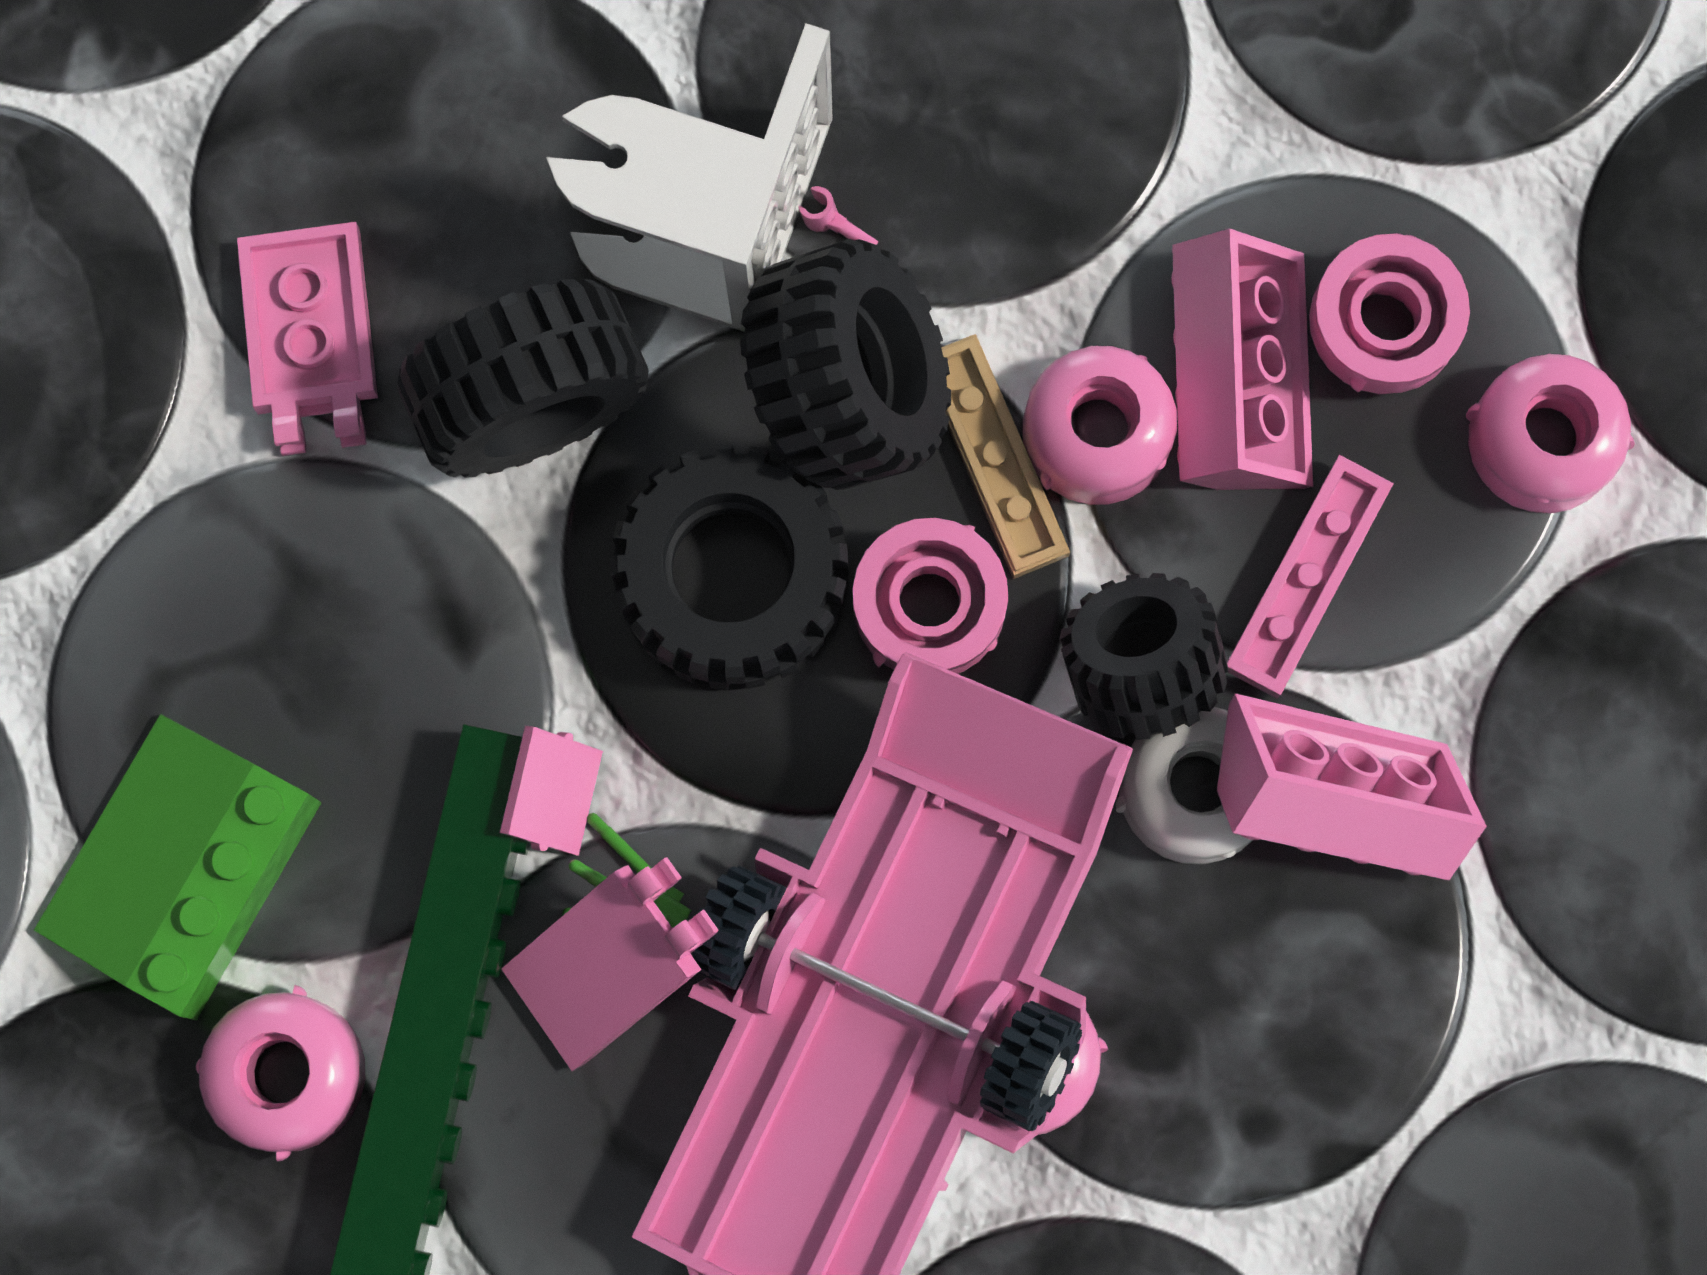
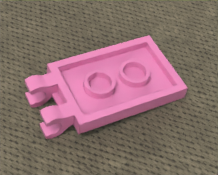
M349 222L237 238L253 408L258 415L272 413L274 443L276 446H280L281 455L306 453V438L301 417L333 413L335 436L340 438L342 448L366 445V431L360 401L378 398L361 234L357 223Z
M667 857L658 862L653 868L650 869L647 866L636 875L629 865L614 871L501 968L571 1071L590 1061L702 970L691 953L713 937L719 930L705 910L700 911L688 922L685 919L674 928L666 920L654 901L682 878Z

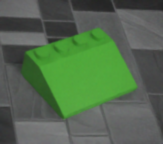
M160 714L34 931L127 988L179 1017L197 1020L322 802L263 768Z

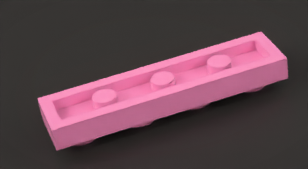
M1341 455L1337 457L1227 661L1228 673L1276 699L1280 697L1394 483Z

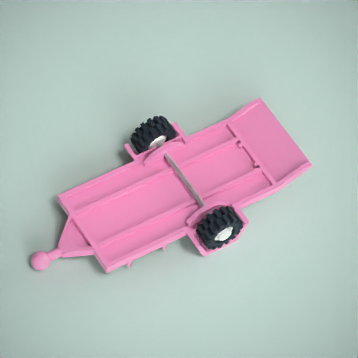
M903 653L888 682L867 751L810 869L808 870L760 848L755 857L756 873L739 865L738 867L733 866L729 868L727 875L722 874L718 878L717 889L711 888L705 897L708 902L705 908H699L698 913L705 910L719 931L691 953L702 969L698 973L707 978L694 984L688 997L736 1019V1022L639 1220L632 1238L686 1265L689 1275H900L938 1192L946 1191L949 1185L945 1181V1177L966 1132L968 1131L1011 1153H1015L1042 1131L1055 1106L1058 1095H1061L1066 1085L1064 1082L1068 1074H1071L1074 1061L1086 1035V997L1041 977L1040 974L1097 855L1133 748L910 653Z

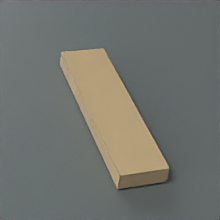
M974 334L941 347L943 357L948 359L950 374L946 376L947 387L951 389V405L946 410V415L949 417L948 429L1012 578L1015 579L1069 557L1070 550L977 335Z

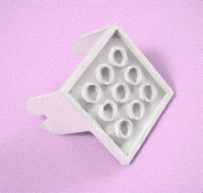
M805 23L764 139L638 98L616 95L586 101L562 116L564 122L608 149L617 148L625 151L627 161L622 167L614 169L599 161L546 157L560 192L573 208L591 218L644 235L640 241L633 243L625 240L623 236L570 232L580 260L595 279L615 290L745 332V327L741 325L743 309L749 302L747 296L765 269L781 262L800 212L798 206H802L833 119L829 30Z

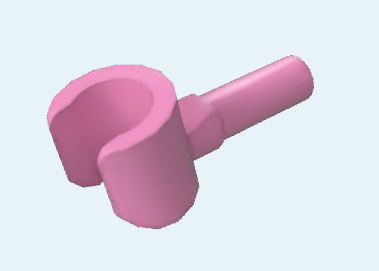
M814 186L810 189L813 197L820 204L826 206L822 212L812 214L802 206H798L805 225L812 231L824 232L831 229L837 234L840 233L847 239L854 241L860 239L875 245L879 242L838 213L833 197L826 188Z

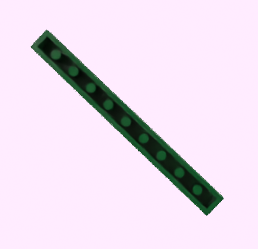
M463 724L330 1275L430 1274L433 1254L424 1252L429 1227L438 1228L440 1226L446 1206L448 1192L445 1189L439 1188L444 1163L454 1164L461 1143L462 1127L454 1125L459 1100L468 1102L475 1084L477 1065L468 1062L474 1038L484 1039L490 1020L492 1003L483 1001L489 976L498 978L504 961L506 941L498 939L503 915L513 916L518 902L521 881L512 878L517 855H527L531 846V842L500 833L522 741L521 736Z

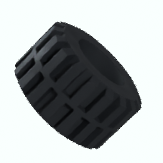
M1138 573L1127 575L1125 581L1116 584L1111 580L1102 584V591L1097 594L1089 592L1080 600L1082 608L1072 609L1066 618L1068 627L1061 630L1060 641L1063 647L1061 652L1078 707L1083 716H1089L1093 726L1099 730L1109 727L1111 735L1124 738L1128 733H1134L1136 740L1150 739L1152 733L1162 732L1163 737L1177 733L1175 727L1182 724L1188 727L1200 721L1199 712H1210L1218 703L1216 694L1224 693L1227 684L1225 673L1228 672V665L1214 608L1211 602H1207L1206 594L1199 587L1190 589L1189 582L1180 577L1169 581L1166 579V575L1162 573H1152L1149 578H1140Z

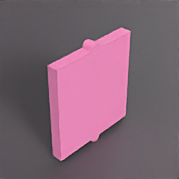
M525 726L500 833L531 842L533 850L546 851L550 848L566 854L579 856L603 751L573 741L571 733L558 732L556 735L537 727Z

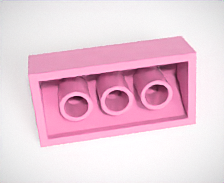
M1226 229L1172 245L1173 272L1171 279L1174 289L1175 316L1173 340L1176 348L1177 380L1175 400L1178 412L1179 444L1177 460L1180 481L1216 490L1305 489L1313 487L1304 253L1233 229Z
M1236 693L1229 702L1217 793L1234 834H1239L1250 840L1262 839L1294 846L1305 852L1316 851L1344 857L1359 864L1371 863L1399 869L1414 876L1426 875L1450 880L1487 827L1448 745L1445 743Z

